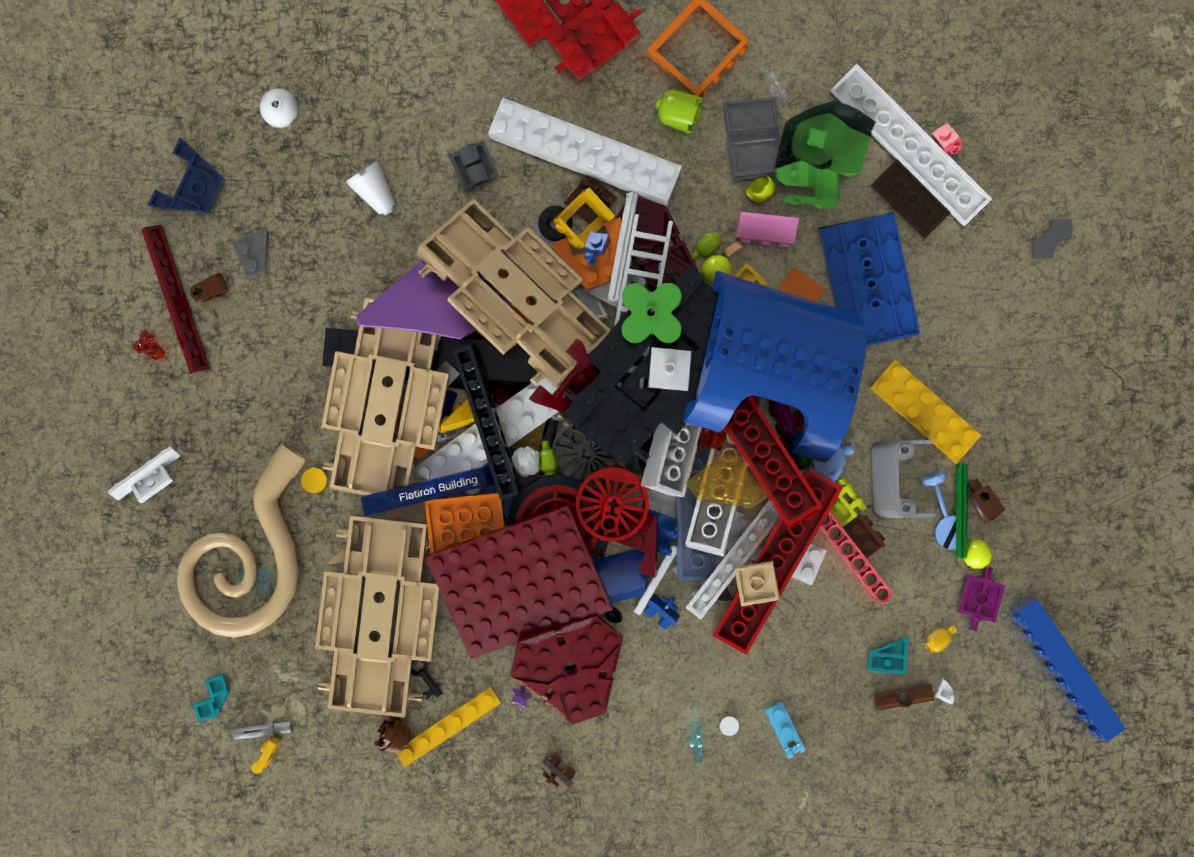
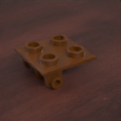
M586 176L580 181L578 187L564 204L568 206L587 188H590L608 208L617 200V197L597 180ZM586 202L575 212L588 224H591L598 217Z

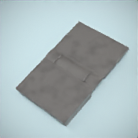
M766 97L723 103L732 181L767 178V176L776 177L774 167L780 140L775 98Z

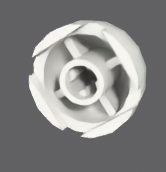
M279 88L266 92L261 98L259 106L263 119L271 126L278 128L289 126L297 118L299 111L298 102L295 97L287 90Z

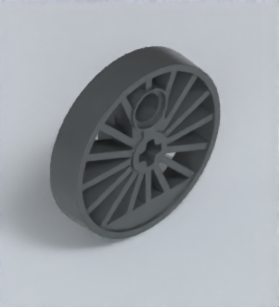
M563 426L554 439L552 450L555 454L556 448L573 452V454L556 456L557 460L577 457L561 468L558 464V469L556 470L558 475H565L562 471L578 461L579 463L569 476L573 477L583 464L579 478L581 481L584 480L586 467L588 468V475L593 473L592 467L595 471L599 470L597 464L602 468L609 467L601 460L616 463L611 467L620 468V464L613 458L600 455L605 452L602 449L599 450L600 448L595 443H592L589 438L577 428H574V426H569L571 432L568 436L563 433L568 427ZM579 432L582 435V441H575L573 434ZM559 438H563L573 447L557 444ZM586 450L592 452L590 457L584 455ZM597 477L602 486H605V479ZM593 479L587 483L593 489L598 488Z

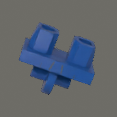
M653 594L644 611L651 618L656 613L660 614L662 618L658 621V624L663 629H667L671 625L674 626L680 617L675 612L678 607L673 604L676 600L674 596L667 599L663 595L660 599L657 595Z

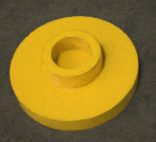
M309 468L303 473L301 483L306 491L318 493L326 487L327 476L319 468Z

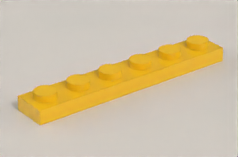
M489 687L411 739L407 746L400 753H396L404 767L408 766L501 704L500 699L492 687Z

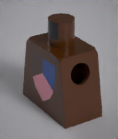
M978 478L968 483L969 488L973 492L969 499L984 524L1002 515L1005 509L989 485L983 487ZM980 496H984L986 501H982Z

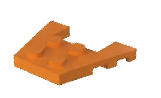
M621 217L604 223L611 242L608 243L604 255L598 254L595 265L587 264L588 259L584 258L586 251L573 256L567 238L551 243V247L559 257L583 279L581 284L587 292L611 282L622 223Z

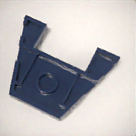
M179 138L173 154L189 161L190 164L174 197L172 198L155 190L148 206L209 214L225 179L183 139Z

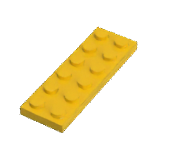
M896 359L893 360L869 388L927 440H933V445L954 464H957L982 436Z

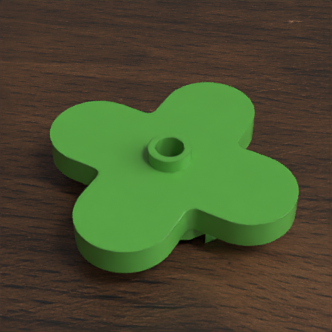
M638 283L625 287L622 292V301L631 311V315L622 325L624 338L631 343H641L650 334H654L664 343H673L678 340L682 327L680 322L672 315V312L681 303L682 294L680 289L672 283L660 285L653 293H650L643 285ZM650 309L655 310L653 316L648 315Z

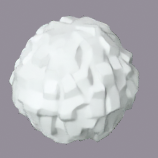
M526 446L518 448L513 452L512 460L517 474L522 477H528L529 475H535L540 470L539 451Z

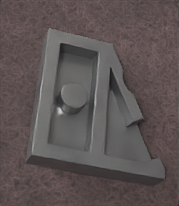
M266 228L232 242L247 278L266 271L268 235Z

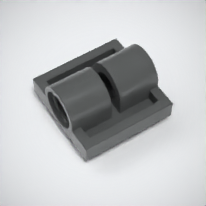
M484 140L476 144L466 145L449 155L464 191L499 177Z

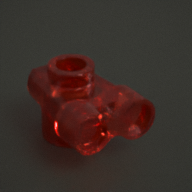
M147 330L140 334V339L135 341L132 346L139 354L144 353L153 360H160L165 354L164 347L159 345L154 340V336Z

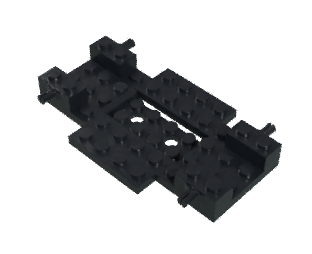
M691 265L679 276L671 271V269L665 274L680 289L682 294L680 305L672 312V315L680 322L682 332L679 339L675 342L664 343L659 341L654 347L696 351L691 357L688 391L664 389L647 409L644 408L660 389L649 387L642 389L638 385V381L641 378L649 380L651 351L620 387L617 386L619 381L657 338L654 334H650L641 343L627 341L622 334V325L631 315V311L628 310L589 355L592 365L600 371V374L578 394H575L569 387L563 392L571 400V404L563 413V417L623 468L635 455L644 462L649 459L650 455L641 448L661 423L677 436L687 424L683 422L687 403L696 400L719 293L712 291V287L705 282L706 277ZM650 310L648 311L649 316H653L655 314V310L653 312H651Z

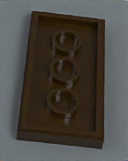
M897 159L870 185L923 239L950 214V211Z

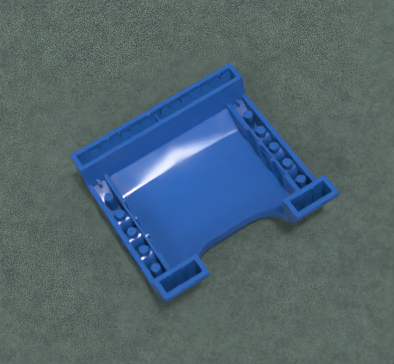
M717 271L712 291L719 292L696 400L687 403L683 422L721 432L741 401L748 396L763 397L793 406L804 415L805 425L803 432L793 434L790 453L824 463L827 462L842 443L854 413L866 355V329L863 320L857 314Z

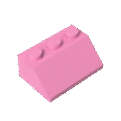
M740 212L737 221L736 240H740L743 244H751V241L759 242L761 246H770V243L778 244L779 248H789V245L792 246L795 242L799 218Z

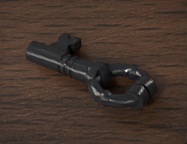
M421 661L423 668L419 672L414 671L411 667V674L421 677L430 688L423 693V696H427L426 700L431 695H435L438 698L443 694L427 673V661Z

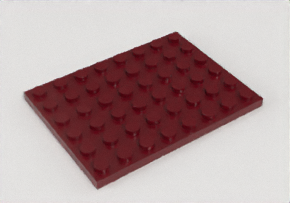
M569 504L425 556L470 659L516 644L519 639L551 628L556 630L561 628L560 625L613 610V605Z

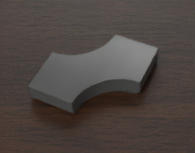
M1052 219L1047 233L1040 238L1032 239L1033 259L1053 258L1057 245L1064 240L1072 238V219Z

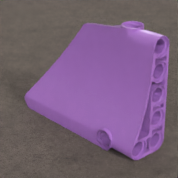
M422 260L356 316L357 324L361 327L417 331L462 339L477 330L447 301L448 297L459 287L449 277L443 281L432 271L424 278L421 277L422 274L420 275L418 271L426 266ZM477 272L478 276L507 304L510 303L506 297L497 292L496 288L489 281L484 280L480 272Z

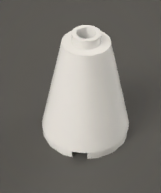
M378 161L373 162L346 180L348 185L379 215L383 213L386 216L394 210L395 202Z

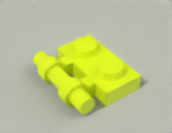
M844 477L838 481V483L843 485V489L830 510L842 527L857 516L853 511L855 507H858L861 512L867 508L863 502L864 499L857 495L853 490L854 486L850 482L848 483ZM845 493L852 499L850 504L843 498Z

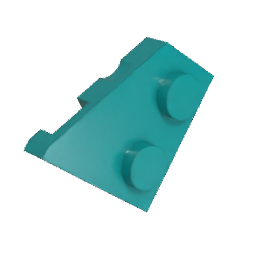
M903 638L869 651L867 671L906 675L909 638Z

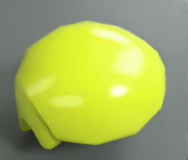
M767 176L768 179L757 178L746 189V195L753 202L763 203L773 196L776 186L769 176Z
M714 255L707 258L701 266V274L706 277L705 281L713 284L717 271L731 275L732 265L729 259L722 255Z
M980 538L968 540L967 558L964 559L965 563L973 569H983L988 566L992 559L990 546Z

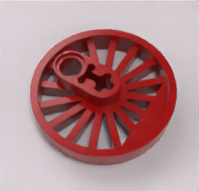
M617 467L599 469L588 475L580 484L575 497L576 515L584 529L592 536L604 541H620L635 534L644 524L649 511V497L646 488L641 486L642 481L632 472ZM597 477L605 479L607 492ZM593 479L603 495L588 486L587 483ZM610 480H614L612 491L610 486ZM618 482H623L617 491ZM627 484L635 485L623 494H621L627 486ZM586 488L601 500L581 496L583 489ZM637 489H640L642 496L624 499ZM580 500L599 503V505L580 508ZM613 500V502L616 503V506H612L611 508V506L608 505V502H612ZM643 500L642 508L624 505L625 503ZM623 508L641 512L639 520L623 510ZM599 509L583 520L581 512ZM621 513L636 522L631 529ZM600 515L593 528L590 529L586 524ZM607 518L612 519V526L610 528L604 527V521ZM619 520L627 531L621 535L618 529ZM598 528L603 530V535L595 533ZM611 532H614V533H615V536H607V535H608V533H611Z

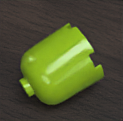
M669 90L663 98L660 97L657 101L656 108L659 109V119L667 126L692 135L694 130L691 128L693 125L697 126L703 109L699 106L700 102H704V98L679 90Z

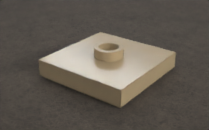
M773 561L734 567L741 606L780 600Z

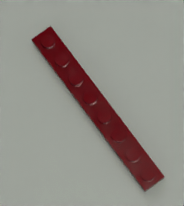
M162 226L144 227L141 230L189 373L194 374L206 371L210 368Z

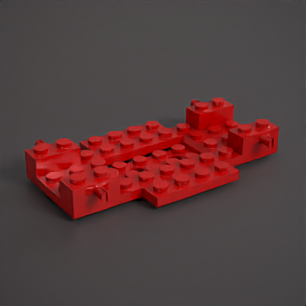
M495 0L529 47L543 37H546L563 60V62L554 67L555 71L559 74L568 68L578 82L640 38L641 32L634 24V19L642 14L640 8L637 7L628 13L619 2L614 0H589V4L585 0H570L567 4H561L559 0H546L562 21L561 24L543 0Z

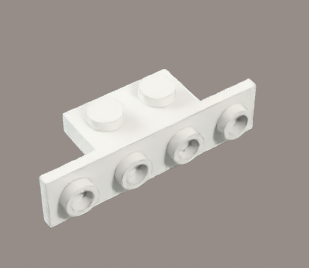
M171 446L164 449L159 455L147 461L138 470L130 473L124 480L116 483L113 488L108 490V493L119 501L133 491L140 503L145 502L173 482L165 467L179 458L180 454Z

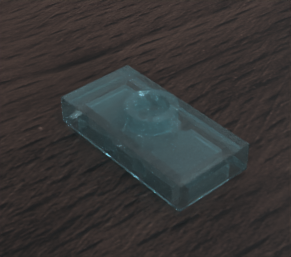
M691 721L692 736H689L690 748L694 749L695 763L702 762L700 723L698 721Z

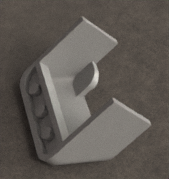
M933 440L879 441L872 445V510L877 517H935V513H916V507L912 500L900 499L899 460L909 459L913 455L914 444H933Z

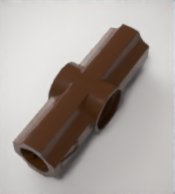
M931 684L899 688L893 691L874 694V703L877 711L934 701V692ZM902 693H908V699L905 702H900L899 697Z

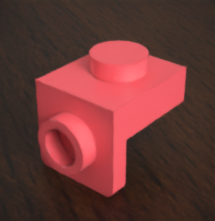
M948 123L931 133L932 138L949 156L958 153L962 149L960 136Z

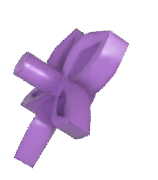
M521 686L519 690L512 688L511 691L515 696L512 698V703H518L522 708H525L526 700L532 696L529 693H524V686Z

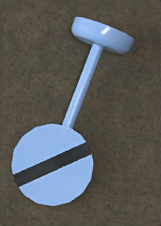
M942 470L929 473L921 477L920 481L923 486L934 485L944 518L936 526V540L942 547L952 550L956 549V516L948 515L938 485L947 478L946 471Z

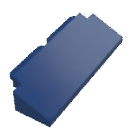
M634 549L594 561L611 603L644 594V588H646L644 580L652 578L639 572L644 552Z

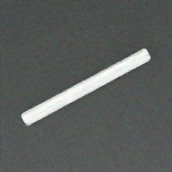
M629 192L626 196L608 293V300L612 302L618 301L620 297L638 194L634 192Z

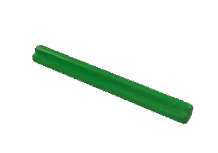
M960 463L956 465V558L965 559L967 558L968 465Z

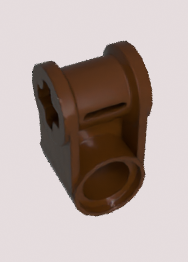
M222 273L214 274L190 288V296L198 303H205L229 292ZM198 290L204 291L202 292V297L197 295Z

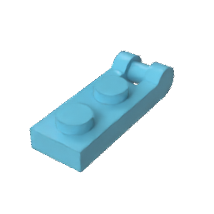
M781 701L765 709L788 759L794 757L793 754L799 751L800 753L806 751L783 702ZM794 740L796 745L789 748L787 743Z

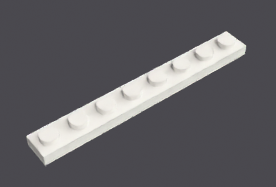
M768 500L685 607L700 620L735 577L734 567L745 564L775 525L779 515L770 500Z

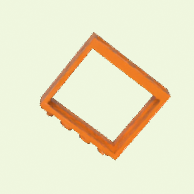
M692 0L647 49L646 54L688 93L704 97L710 91L708 87L713 82L716 84L723 77L721 73L725 69L729 70L736 63L734 59L738 55L742 56L749 48L747 46L749 39L706 0ZM701 6L739 41V44L696 88L658 52Z

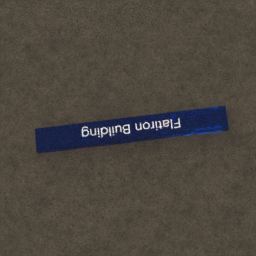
M487 465L360 496L364 516L494 485L495 482L490 467Z

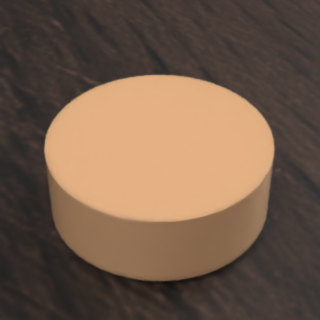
M737 241L726 248L724 253L727 257H730L742 249L743 246L740 241Z

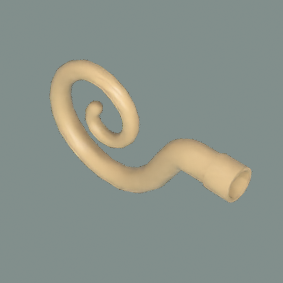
M284 443L280 444L269 460V465L259 478L253 495L254 509L274 551L278 570L276 589L270 600L259 610L248 616L229 618L210 611L197 595L194 582L195 565L203 553L219 547H226L235 551L241 558L245 571L243 580L237 585H230L224 574H216L214 583L217 589L225 596L234 598L250 592L256 581V561L247 543L235 535L224 532L208 534L195 541L183 554L179 563L177 588L180 600L188 614L198 625L215 635L236 638L252 635L263 630L283 615L296 594L299 575L296 549L279 508L278 498L290 480L295 478L307 459Z

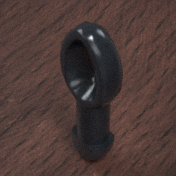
M613 607V610L604 613L606 619L610 622L620 623L623 620L621 612Z

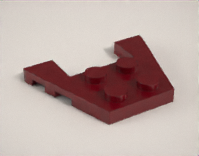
M576 338L566 351L577 364L556 391L551 394L543 386L539 385L529 398L532 402L565 412L570 406L571 400L563 392L569 387L575 394H578L594 381L597 374L582 341Z
M623 508V510L639 520L641 512ZM621 513L631 529L636 522ZM648 513L644 524L635 534L615 542L644 552L639 572L656 578L658 517ZM611 518L609 520V528L612 526ZM619 520L618 529L621 535L627 531ZM608 533V536H615V533ZM606 541L604 549L598 557L604 558L610 541Z

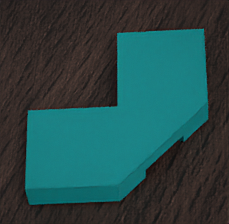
M224 673L205 680L210 698L193 704L198 722L219 715L230 693Z

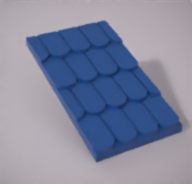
M890 212L819 227L835 308L857 314L861 317L866 329V346L919 335L920 330L895 214Z

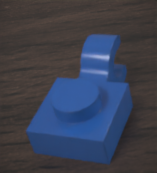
M590 231L584 247L586 251L584 258L588 259L587 264L595 265L598 254L604 255L610 239L608 234Z

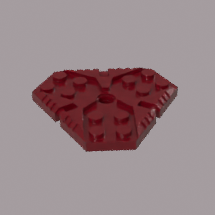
M638 199L635 214L639 215L636 231L666 237L668 223L673 221L670 239H672L674 245L668 247L662 284H673L665 276L669 269L677 276L683 274L690 265L699 272L684 240L681 241L679 237L680 232L668 208L648 199ZM625 204L615 219L621 217L622 220ZM638 237L634 238L632 250L645 251L657 255L663 254L664 242ZM631 256L632 260L629 269L659 274L658 268L661 261L652 259L640 261L636 256ZM642 277L646 280L644 287L649 292H654L658 280Z
M599 615L589 616L560 625L561 629L557 631L551 628L519 639L515 648L510 676L536 697L543 698L546 705L550 706L551 709L555 710L556 713L560 714L561 717L572 725L606 714L614 680L612 674L616 671L623 636ZM564 637V641H557L558 638ZM569 662L575 663L572 666H566ZM599 672H605V675H601ZM549 688L552 689L550 694L547 693Z

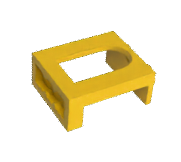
M587 188L553 222L556 224L555 228L561 234L564 233L569 238L568 242L570 245L580 249L585 246L590 231L597 232L604 223L611 221L615 215L590 188ZM586 202L598 217L581 234L576 235L566 225V222Z

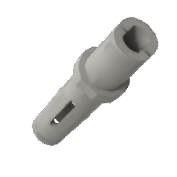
M289 721L281 723L269 722L266 725L233 729L234 740L263 736L276 737L278 734L292 733L293 726L292 722Z

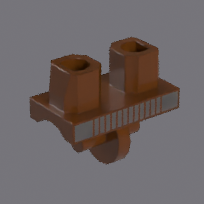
M556 754L545 759L539 765L546 771L541 775L546 780L544 786L547 788L551 784L556 789L560 784L564 788L569 787L572 783L571 779L576 772L569 766H566L562 772L556 767L562 760Z

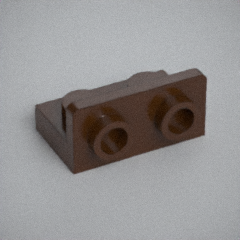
M858 515L845 525L843 529L867 559L881 547L886 546L883 542L885 538L879 531H874L871 527L874 524L867 515L865 517Z

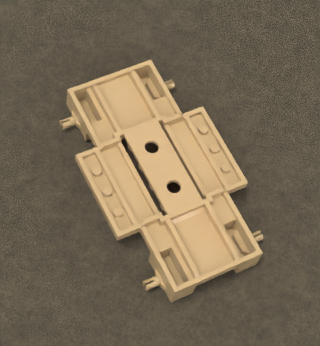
M473 198L420 244L416 255L426 266L418 272L420 275L422 274L421 277L423 278L431 271L436 273L443 281L449 277L459 288L448 297L447 301L503 355L513 345L518 343L531 356L528 363L537 371V374L530 379L531 383L536 386L542 379H545L556 389L577 364L566 353L568 348L577 338L583 342L588 355L591 354L611 331L603 323L606 317H603V314L597 317L572 293L582 283L583 279L529 227L514 238L493 218L496 212L492 208L487 212ZM498 271H507L508 277L505 279L500 278ZM477 272H480L484 280L489 281L499 294L506 297L511 305L517 308L525 316V319L534 325L527 324L478 276ZM527 297L535 298L536 304L533 306L526 303Z
M365 298L363 309L375 299ZM353 310L351 314H356V315H357V314H359L360 312H357V311H354V310ZM351 315V319H356V316ZM360 326L355 353L349 354L335 351L321 426L322 428L340 431L334 463L326 461L323 463V465H327L323 466V469L332 471L329 488L400 503L409 502V493L413 487L424 490L425 486L422 485H425V482L414 480L416 464L413 462L416 447L430 450L436 449L450 376L449 373L431 370L434 352L438 350L441 335L401 329ZM374 359H376L362 435H360L374 365ZM407 366H410L409 379L405 394L398 436L396 442H393L397 416L399 414V405L402 396V389L404 379L406 376V368ZM390 376L393 379L391 387L383 385L384 377ZM382 414L385 416L386 422L384 425L376 423L375 418L377 415Z
M351 515L348 530L337 529L336 531L338 532L336 537L347 538L343 573L324 571L315 649L334 651L331 683L319 682L318 690L330 691L328 709L405 718L408 712V704L411 700L422 702L420 697H423V693H411L412 660L428 662L432 660L439 588L437 584L421 582L426 551L430 547L427 524ZM363 576H366L357 653H355ZM397 580H401L392 657H388ZM376 592L384 594L385 599L382 603H377L374 600ZM375 630L380 633V639L377 642L369 638L371 631Z

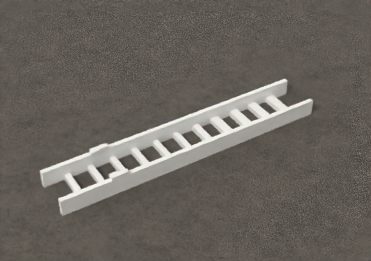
M635 214L614 326L618 323L621 312L626 313L629 310L627 307L622 306V292L626 287L628 274L658 280L656 289L662 285L673 221H669L666 237L636 231L639 215ZM638 237L664 242L663 254L657 255L632 250L634 238ZM631 256L661 261L658 268L659 274L629 269L632 260ZM650 346L643 353L644 358L649 354ZM632 366L627 373L631 374L637 366ZM644 378L639 380V387L642 389Z

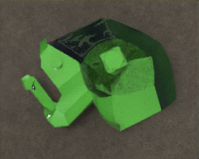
M831 101L810 108L785 122L774 167L775 176L778 181L786 186L811 187L815 195L813 197L788 195L784 197V202L795 206L799 203L815 205L821 209L834 208L840 199L837 174L851 177L865 170L863 165L870 136L876 121L850 105Z

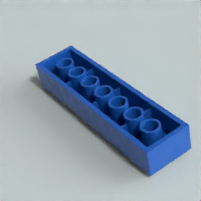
M1028 597L1010 609L1013 614L1011 618L1016 625H1020L1023 628L1022 634L1026 640L1034 644V652L1038 657H1042L1045 660V668L1049 673L1055 675V682L1058 687L1066 691L1067 695L1065 697L1069 703L1077 707V715L1082 721L1085 720L1088 723L1089 727L1087 729L1093 737L1096 736L1098 740L1102 739L1108 742L1124 731L1126 728L1038 599Z

